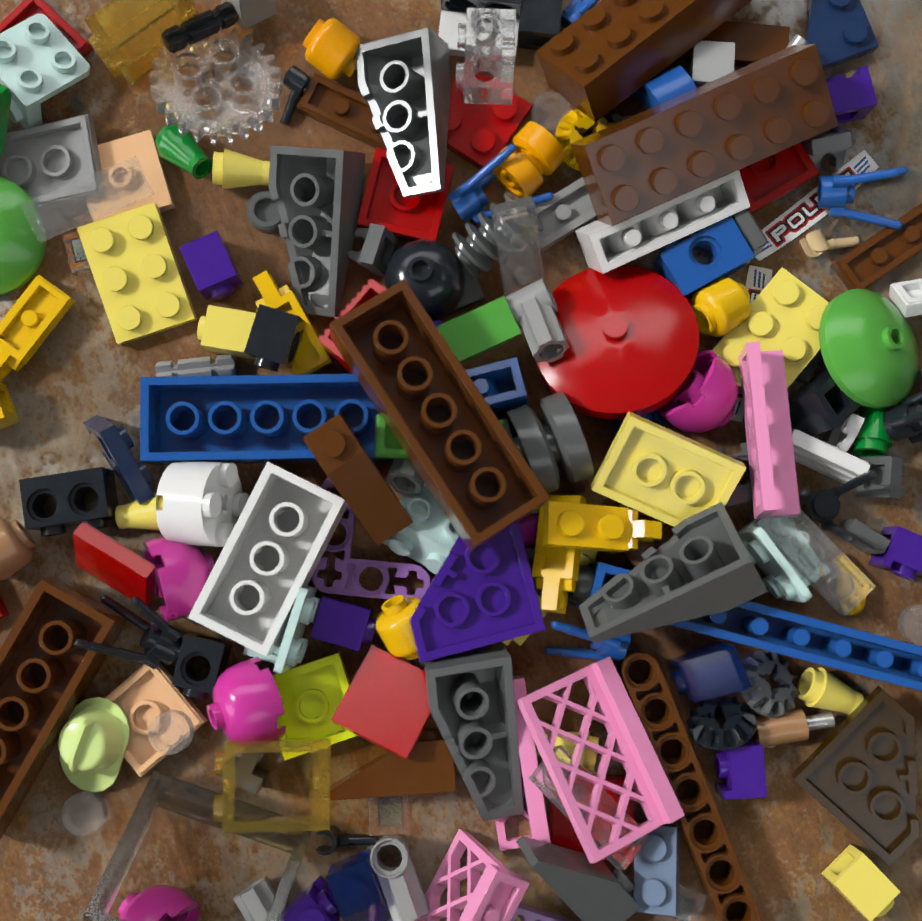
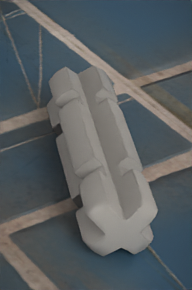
M226 354L217 355L216 359L207 356L179 359L178 363L172 362V360L160 361L156 363L155 371L156 377L236 376L237 363L233 355Z

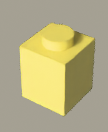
M208 305L206 316L202 315L198 322L197 338L201 340L200 345L210 353L231 354L234 357L255 360V357L248 355L244 350L256 313Z
M851 844L821 873L868 921H873L876 917L885 915L892 908L894 898L900 893L899 889L876 865Z

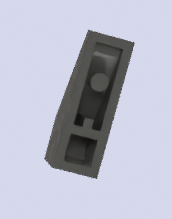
M525 836L516 841L531 867L582 921H626L641 908L630 893L635 888L634 884L619 866L612 871L602 859L596 863H589L585 853Z

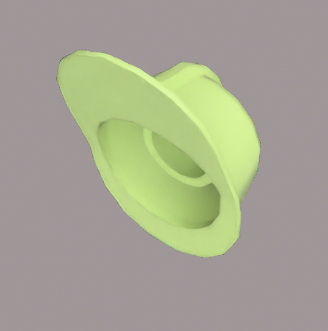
M102 697L85 699L75 706L68 721L60 731L58 748L63 772L70 782L81 790L89 792L104 791L115 782L119 774L130 734L128 718L119 705L110 699Z

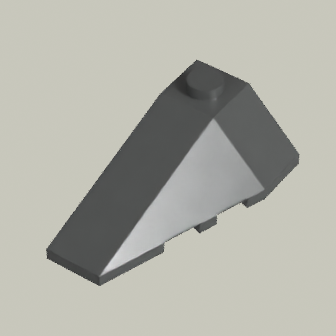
M427 27L358 45L356 52L358 86L363 98L368 101L374 116L372 118L374 126L381 133L387 148V158L403 197L412 198L444 191L451 94L448 44Z
M270 145L269 190L271 199L276 201L281 220V224L278 225L280 237L285 238L290 262L288 270L293 291L306 314L338 317L350 261L348 251L352 250L363 197L365 153Z
M722 502L681 521L672 529L674 535L658 549L651 546L641 554L643 561L627 574H617L579 606L589 638L593 643L728 611L768 592Z
M498 642L436 659L425 667L428 708L482 820L487 821L524 814L511 655L503 644Z

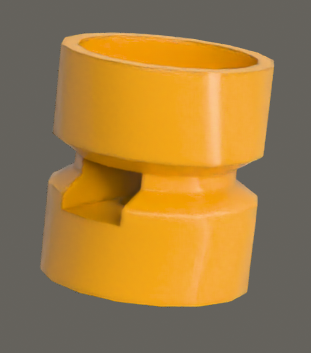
M532 121L528 122L513 137V144L517 147L516 151L493 171L497 179L511 193L524 199L531 197L543 184L542 175H551L566 159L565 151L558 140L543 126Z

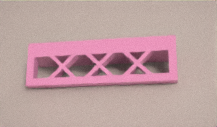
M747 342L738 359L754 519L797 517L801 513L783 350L761 351L760 342Z
M523 675L513 676L520 771L523 782L522 796L525 795L527 810L524 809V814L522 815L528 818L531 835H525V837L551 844L535 742L516 702L517 699L527 695ZM508 817L495 819L500 851L520 848L516 841L522 836L506 838L504 823Z

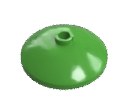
M0 177V296L21 288L38 270L45 253L46 227L42 213L32 196L17 183Z
M851 289L834 297L826 306L819 327L820 349L832 379L850 399L865 407L882 409L901 402L908 396L914 386L919 363L917 343L908 321L892 302L878 293L867 289Z

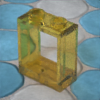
M111 0L84 21L94 34L88 38V41L113 76L116 77L122 74L128 83L133 85L177 53H170L163 43L161 34L164 30L174 25L180 27L183 21L199 13L193 0Z
M280 738L259 741L224 739V750H215L214 777H223V794L214 795L213 822H222V834L330 830L331 740L328 738ZM310 752L309 816L234 818L235 753Z

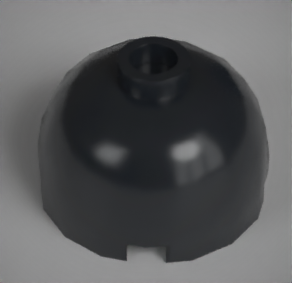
M419 239L407 242L394 252L387 264L385 274L386 289L405 279L432 321H436V319L445 316L447 313L449 315L454 312L464 294L466 279L461 261L449 247L436 240Z

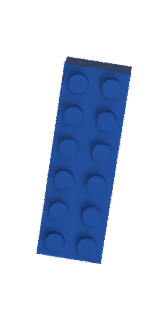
M354 374L140 377V461L150 465H170L174 462L183 461L226 462L234 464H259L267 462L318 463L303 437L338 414L345 416L374 462L394 461V459L374 458L376 415L380 413Z

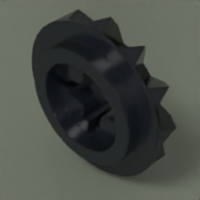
M718 694L715 701L702 699L700 707L690 708V718L687 720V726L691 738L699 745L713 750H729L742 746L752 738L756 730V718L752 714L750 706L745 703L740 704L736 696L729 700H722ZM717 717H725L724 728H720L719 724H717Z

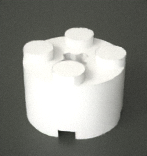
M183 461L171 463L163 472L158 484L157 495L164 497L163 510H156L157 524L162 536L167 541L198 546L224 547L249 499V495L242 492L237 466L234 463Z

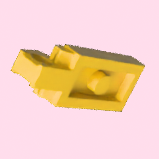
M267 270L253 277L252 279L263 297L255 302L257 307H259V304L299 316L306 322L292 368L289 369L291 374H315L331 365L333 361L319 342L318 334L295 293L290 290L288 285L286 284L278 288L272 275Z
M40 275L35 277L0 322V383L12 369L18 372L23 365L28 363L75 302L71 297Z
M549 495L550 499L548 500L586 504V498L581 495ZM543 506L540 507L532 577L536 578V589L542 590L540 609L548 613L565 614L568 592H575L576 582H578L581 549L543 546Z
M547 501L543 505V546L625 552L638 549V541L653 542L654 539H662V522L638 520V511L629 510V508L557 501Z

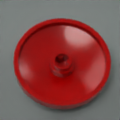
M621 265L604 274L590 268L568 278L551 293L559 310L556 312V315L567 338L569 348L564 352L562 358L552 363H537L536 361V365L548 389L553 394L561 391L568 399L572 409L591 417L609 420L625 419L628 411L642 416L664 406L686 385L697 360L699 328L694 310L689 301L669 280L653 271L632 265Z

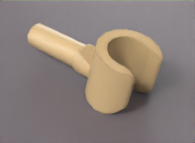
M818 229L808 233L799 242L805 255L811 259L829 250L856 247L859 245V238L857 236L833 238L826 241L822 230Z

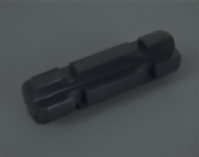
M224 2L216 6L213 11L209 9L183 21L180 27L174 25L165 29L161 37L167 50L170 53H175L184 49L188 44L193 45L218 33L221 29L225 30L235 25L238 21V15L230 2Z

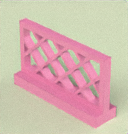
M610 656L516 700L589 863H596L664 824L673 823L685 816ZM580 679H583L590 694L586 708L568 700L572 684ZM562 688L560 696L553 694V692ZM544 698L557 704L551 725L538 719L532 702ZM565 708L584 715L578 736L559 729ZM592 719L604 724L608 733L604 747L586 740ZM557 736L575 744L570 765L558 761L553 752ZM584 748L602 755L596 776L578 769ZM610 759L623 765L626 772L623 787L605 781ZM575 777L594 784L588 806L576 802L573 796L572 788ZM602 788L620 795L615 817L597 810ZM629 799L641 804L648 821L639 826L624 822ZM594 818L612 824L608 843L597 848L590 833ZM621 829L628 831L620 836Z
M459 829L424 895L430 912L414 921H440L444 917H447V921H511L530 883L522 875L506 868L469 832ZM467 847V865L460 868V859ZM483 870H484V872H483V874H482V876H481V878H480V871H483ZM467 878V895L460 898V881ZM447 887V904L440 907L441 896ZM464 909V911H463V913H462V915H461V917H460V910Z

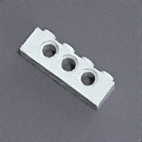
M737 170L614 226L596 220L575 230L588 267L604 274L749 208L750 203L740 172Z

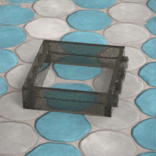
M154 770L83 915V921H125L108 915V912L158 807L291 853L266 921H281L308 849L314 826Z

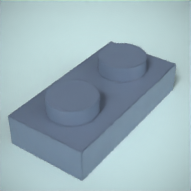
M635 823V826H639L642 823ZM664 824L635 840L634 899L641 907L636 912L677 916L679 914L680 826Z

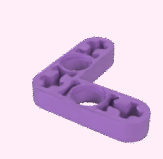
M326 478L321 485V488L327 491L336 488L329 478ZM348 505L345 511L349 510V518L345 519L342 517L339 522L346 529L345 540L338 546L328 544L326 551L330 552L345 551L344 560L335 557L334 567L336 571L342 573L341 580H334L332 587L326 586V579L320 578L319 573L320 570L328 568L329 557H322L311 577L314 586L319 591L328 594L389 599L396 595H403L404 598L417 597L421 599L431 584L430 576L423 567L415 564L352 558L356 515ZM367 567H376L383 575L382 585L375 591L366 590L360 583V574ZM388 568H397L395 577L400 578L408 577L409 572L412 570L417 571V578L424 580L423 588H416L415 594L410 595L407 594V587L394 585L395 594L386 593L390 583Z

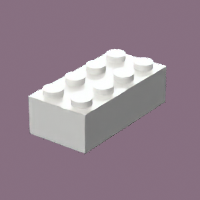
M267 462L188 618L265 657L273 654L288 625L300 587L308 585L348 506L347 502L343 498Z

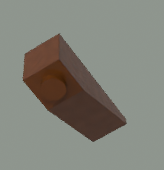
M336 415L303 437V440L328 478L377 545H380L413 523L408 512L344 415Z
M426 728L423 730L408 761L387 751L333 783L328 790V801L456 792L455 762L439 728Z

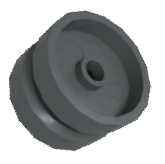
M561 391L541 399L539 413L542 425L536 413L527 405L506 412L512 436L511 440L547 494L559 489L560 476L556 463L566 480L572 484L594 476L590 452L580 424L568 399Z

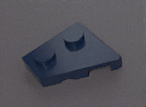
M860 0L807 1L809 20L805 27V40L807 44H816L823 71L873 53L879 46Z
M99 415L83 422L89 434H95L104 450L103 456L117 475L130 498L141 505L155 497L149 487V484L154 482L153 477L142 461L136 463L129 449L134 447V444L126 429L122 425L116 427L115 424Z

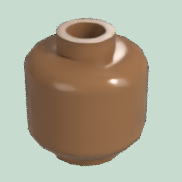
M0 518V580L8 579L33 559L32 548L36 546L35 541L16 519L10 522Z

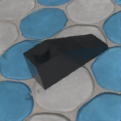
M827 369L810 380L809 383L804 384L788 398L792 425L795 429L810 436L837 428L861 406L850 399L837 386Z

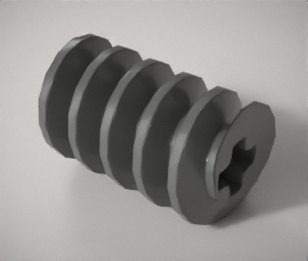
M506 192L503 194L507 205L506 208L503 209L495 202L490 204L494 215L493 218L490 219L482 212L477 214L481 224L480 228H476L470 222L465 223L468 234L467 238H464L457 232L452 233L457 255L465 268L476 279H479L481 276L480 269L490 271L493 268V259L501 262L506 258L505 249L510 252L518 250V239L523 242H529L532 239L531 229L536 232L544 230L537 213L524 198L519 197L516 199Z

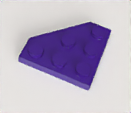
M518 522L471 553L461 537L458 536L409 619L420 663L546 630Z

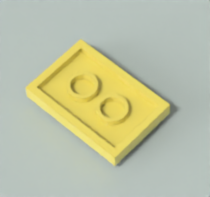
M155 202L77 227L117 344L122 345L197 320L159 207Z
M781 267L751 303L748 319L726 334L712 351L722 358L734 371L739 391L742 392L738 357L746 343L760 342L761 351L783 350L788 388L820 350V321L829 302Z
M628 411L591 483V490L675 527L681 521L715 504L722 502L725 507L744 474L746 466L741 461Z

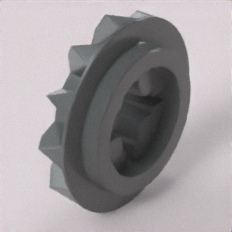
M759 650L748 655L742 661L738 671V684L746 703L758 714L770 718L782 716L795 708L794 699L800 694L794 686L798 676L790 674L787 669L789 661L779 660L775 652L766 653ZM771 675V682L776 684L778 688L770 691V684L763 677Z

